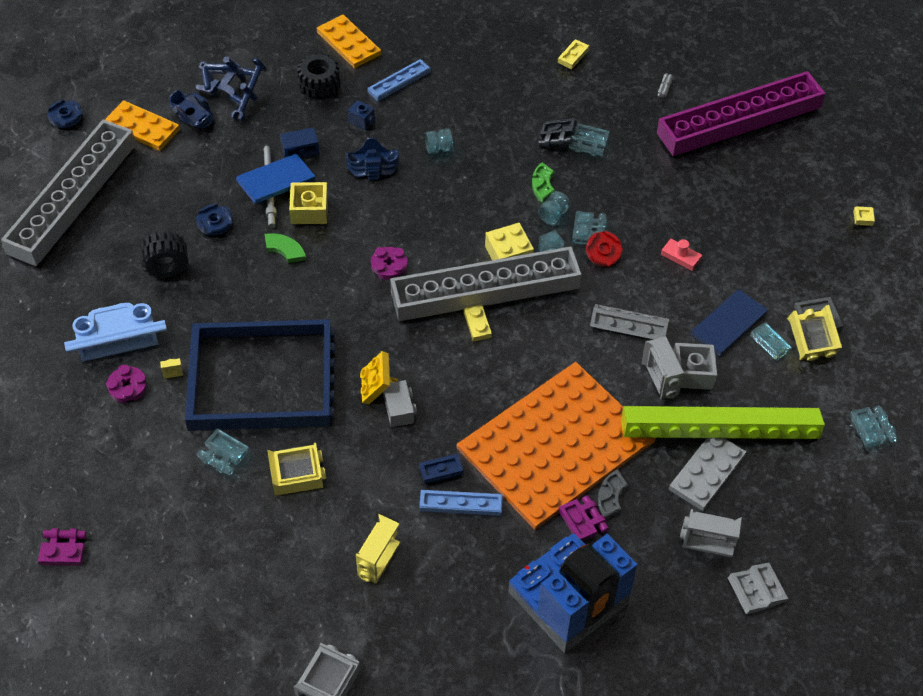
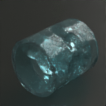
M450 128L441 129L438 133L436 131L425 132L428 154L439 153V150L443 152L453 150Z
M553 192L538 209L540 218L547 224L555 225L571 207L570 200L561 192Z

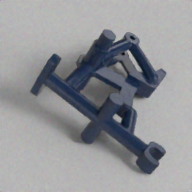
M228 56L223 59L225 64L200 62L199 68L202 72L204 85H196L197 91L208 95H215L218 89L227 92L230 95V99L239 104L238 109L232 112L231 117L236 120L237 116L240 115L239 120L243 122L246 118L244 110L249 99L252 101L257 99L253 89L261 71L266 72L267 68L259 59L254 58L253 62L256 65L254 70L243 68ZM211 74L226 75L221 81L216 79L213 81ZM245 75L251 76L248 86L245 83L240 85L244 92L243 98L237 96V92L229 86V83L235 76L241 81L246 80Z

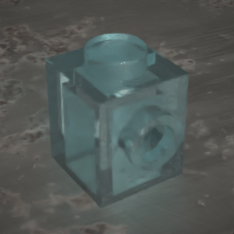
M553 230L539 237L538 251L543 252L564 248L565 242L556 230Z

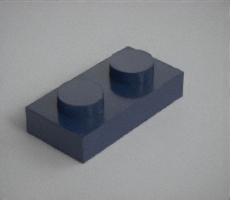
M458 454L419 463L424 484L463 475V468Z

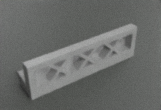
M595 304L590 326L657 339L666 336L669 319Z

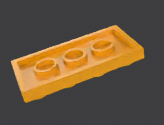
M344 15L317 27V33L354 69L381 55V50Z
M124 100L105 119L133 130L136 141L158 151H161L180 130L179 124Z

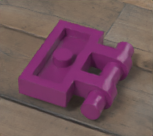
M588 495L582 498L583 505H580L579 501L575 499L559 507V513L572 534L575 533L582 542L597 536L596 527L600 528L602 533L609 530L606 518L599 513L596 502L592 501ZM586 513H590L593 519L590 520Z
M59 528L43 530V538L51 539L50 543L41 542L38 558L39 565L82 566L85 546L84 543H78V539H86V531H79L78 528H71L70 530H60ZM59 539H69V543H59Z

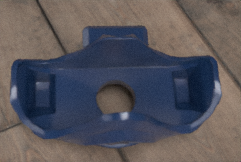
M176 90L169 97L170 107L183 122L200 129L206 128L213 122L215 117L210 111L208 101L196 92L185 95L182 91ZM189 109L195 110V113L192 115L186 114Z
M368 138L356 152H346L347 167L356 177L368 176L369 180L380 179V175H392L399 164L398 149L388 150L376 138Z

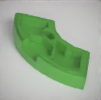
M543 162L537 166L532 178L533 192L542 203L555 194V189L550 183L555 171Z
M265 234L267 252L282 254L288 263L306 260L303 248L292 238L281 234Z

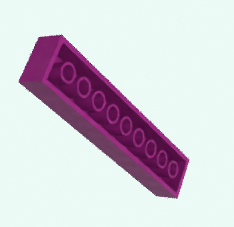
M806 71L659 118L657 134L672 156L819 109L822 107L826 93L811 74Z

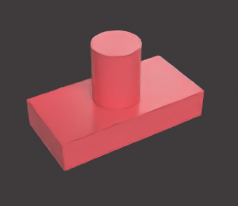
M670 239L661 250L662 256L693 271L702 258L700 253L689 248L687 240L676 242Z

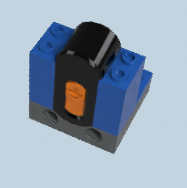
M573 533L551 547L550 551L538 560L532 561L520 570L515 577L509 580L508 592L565 654L629 604L638 564L608 533L593 545L584 544Z

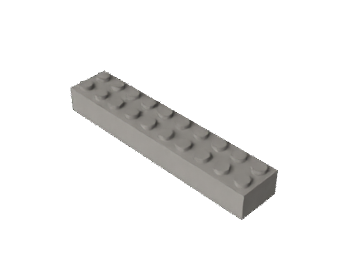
M103 119L1 239L5 253L37 266L135 147L136 142L133 130Z
M565 247L390 278L391 295L398 321L464 310L465 307L480 304L486 306L580 289L581 272L572 247Z

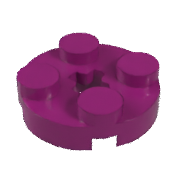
M379 247L371 257L373 273L375 272L379 278L384 280L399 277L400 274L406 272L408 267L407 257L402 248ZM390 261L393 263H391V265H387L386 262Z
M121 365L109 376L106 382L111 398L120 403H127V400L132 399L136 401L147 390L144 373L140 369L129 367L128 365ZM130 382V386L126 385L125 387H123L124 383Z

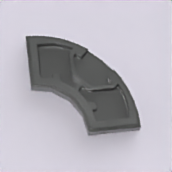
M618 469L605 478L598 494V510L606 519L621 513L619 497L628 488L627 482Z

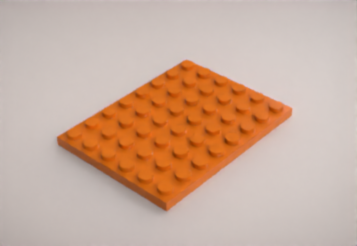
M574 362L457 443V449L500 494H503L506 501L527 523L536 530L557 515L560 506L580 498L603 481L609 474L619 469L653 444L656 438L624 437L621 424L623 406L577 362Z

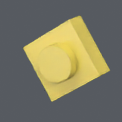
M855 207L853 211L855 225L873 226L875 222L873 207Z
M180 358L160 362L164 379L183 376Z

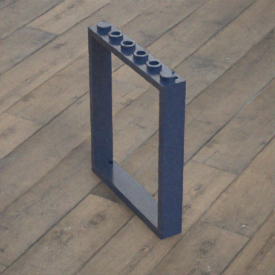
M330 319L193 323L185 412L187 430L331 426V418H334V406L331 407V402H334V390H331V386L335 385L334 374H331V370H335L334 358H331V354H335V344L331 342V338H335V328L331 327ZM324 334L323 411L197 415L202 338Z

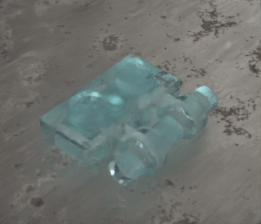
M577 124L575 134L572 136L573 140L577 141V143L569 144V148L579 153L583 151L590 153L592 156H603L604 149H600L598 146L605 148L610 131Z
M576 211L572 243L587 245L589 238L594 233L603 232L607 226L606 214L600 213L598 219H593L594 213ZM592 227L597 228V230L592 231Z
M881 406L873 408L875 413H872L870 407L851 411L849 416L866 448L884 444L886 441L885 437H888L890 442H895L898 439L894 426L890 425L888 415L882 410Z
M217 428L205 441V446L209 449L206 452L200 449L197 452V457L201 458L203 463L216 467L218 472L231 475L233 468L228 466L230 462L238 465L250 450L248 446ZM216 454H219L223 458L221 460H218L214 456Z

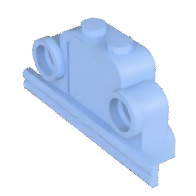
M120 303L92 310L88 316H81L75 319L72 326L76 340L64 342L66 353L79 351L81 360L87 361L158 345L156 333L167 331L165 320L153 322L152 311L149 305L140 303L133 306L131 303Z

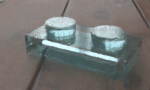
M766 322L751 331L750 336L775 360L790 352L791 346Z

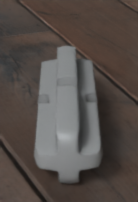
M666 73L658 91L659 97L665 98L667 96L673 78L671 74Z

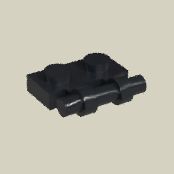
M576 118L543 122L540 135L545 140L539 141V147L552 148L557 145L564 147L567 144H573V138L568 136L575 134L577 127Z

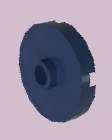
M59 100L49 107L47 115L52 125L59 128H68L76 125L81 120L83 113L78 102L74 100Z
M218 204L205 206L196 216L198 229L207 235L223 234L229 230L233 222L231 211L223 205L222 207L218 206Z

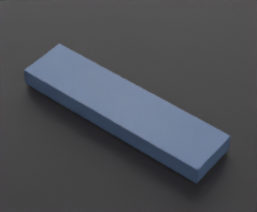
M420 59L370 86L368 93L375 100L380 101L429 74L431 68Z
M421 490L419 508L420 511L502 516L503 494Z

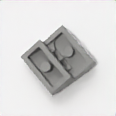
M770 563L753 565L747 571L731 573L728 577L746 614L758 612L788 600Z

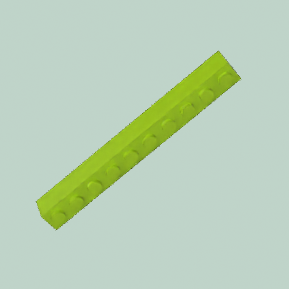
M623 406L621 417L624 437L820 439L825 426L819 408Z

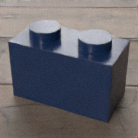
M314 127L280 134L281 147L285 158L297 154L300 158L320 154Z

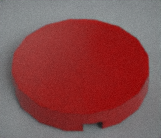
M608 231L594 233L586 245L588 258L600 267L614 265L620 259L623 252L619 238Z

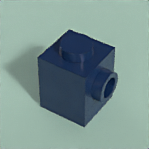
M357 100L348 109V122L366 130L375 122L374 108Z

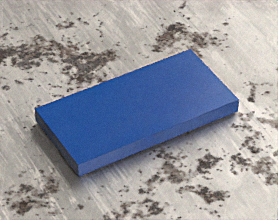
M294 154L236 177V181L251 200L257 204L290 191L291 183H310L315 181V175L300 157Z

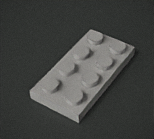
M707 438L669 485L668 490L704 511L743 460L746 451L725 438Z

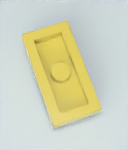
M575 39L559 56L558 63L573 69L589 51V45Z
M482 304L465 307L464 315L473 342L492 338Z

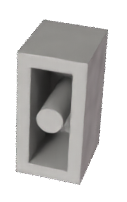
M406 380L390 383V386L383 392L390 426L396 427L414 423V415H417L415 403H411V399H413L411 387H407Z

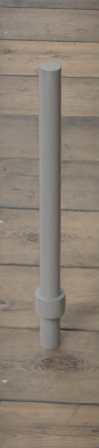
M269 146L264 147L265 165L271 163V148ZM274 197L267 199L266 217L268 218L269 228L276 227L275 218L277 211L274 207Z

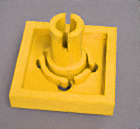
M382 351L361 370L362 403L369 405L390 386V383L398 382L397 378L389 376V353Z

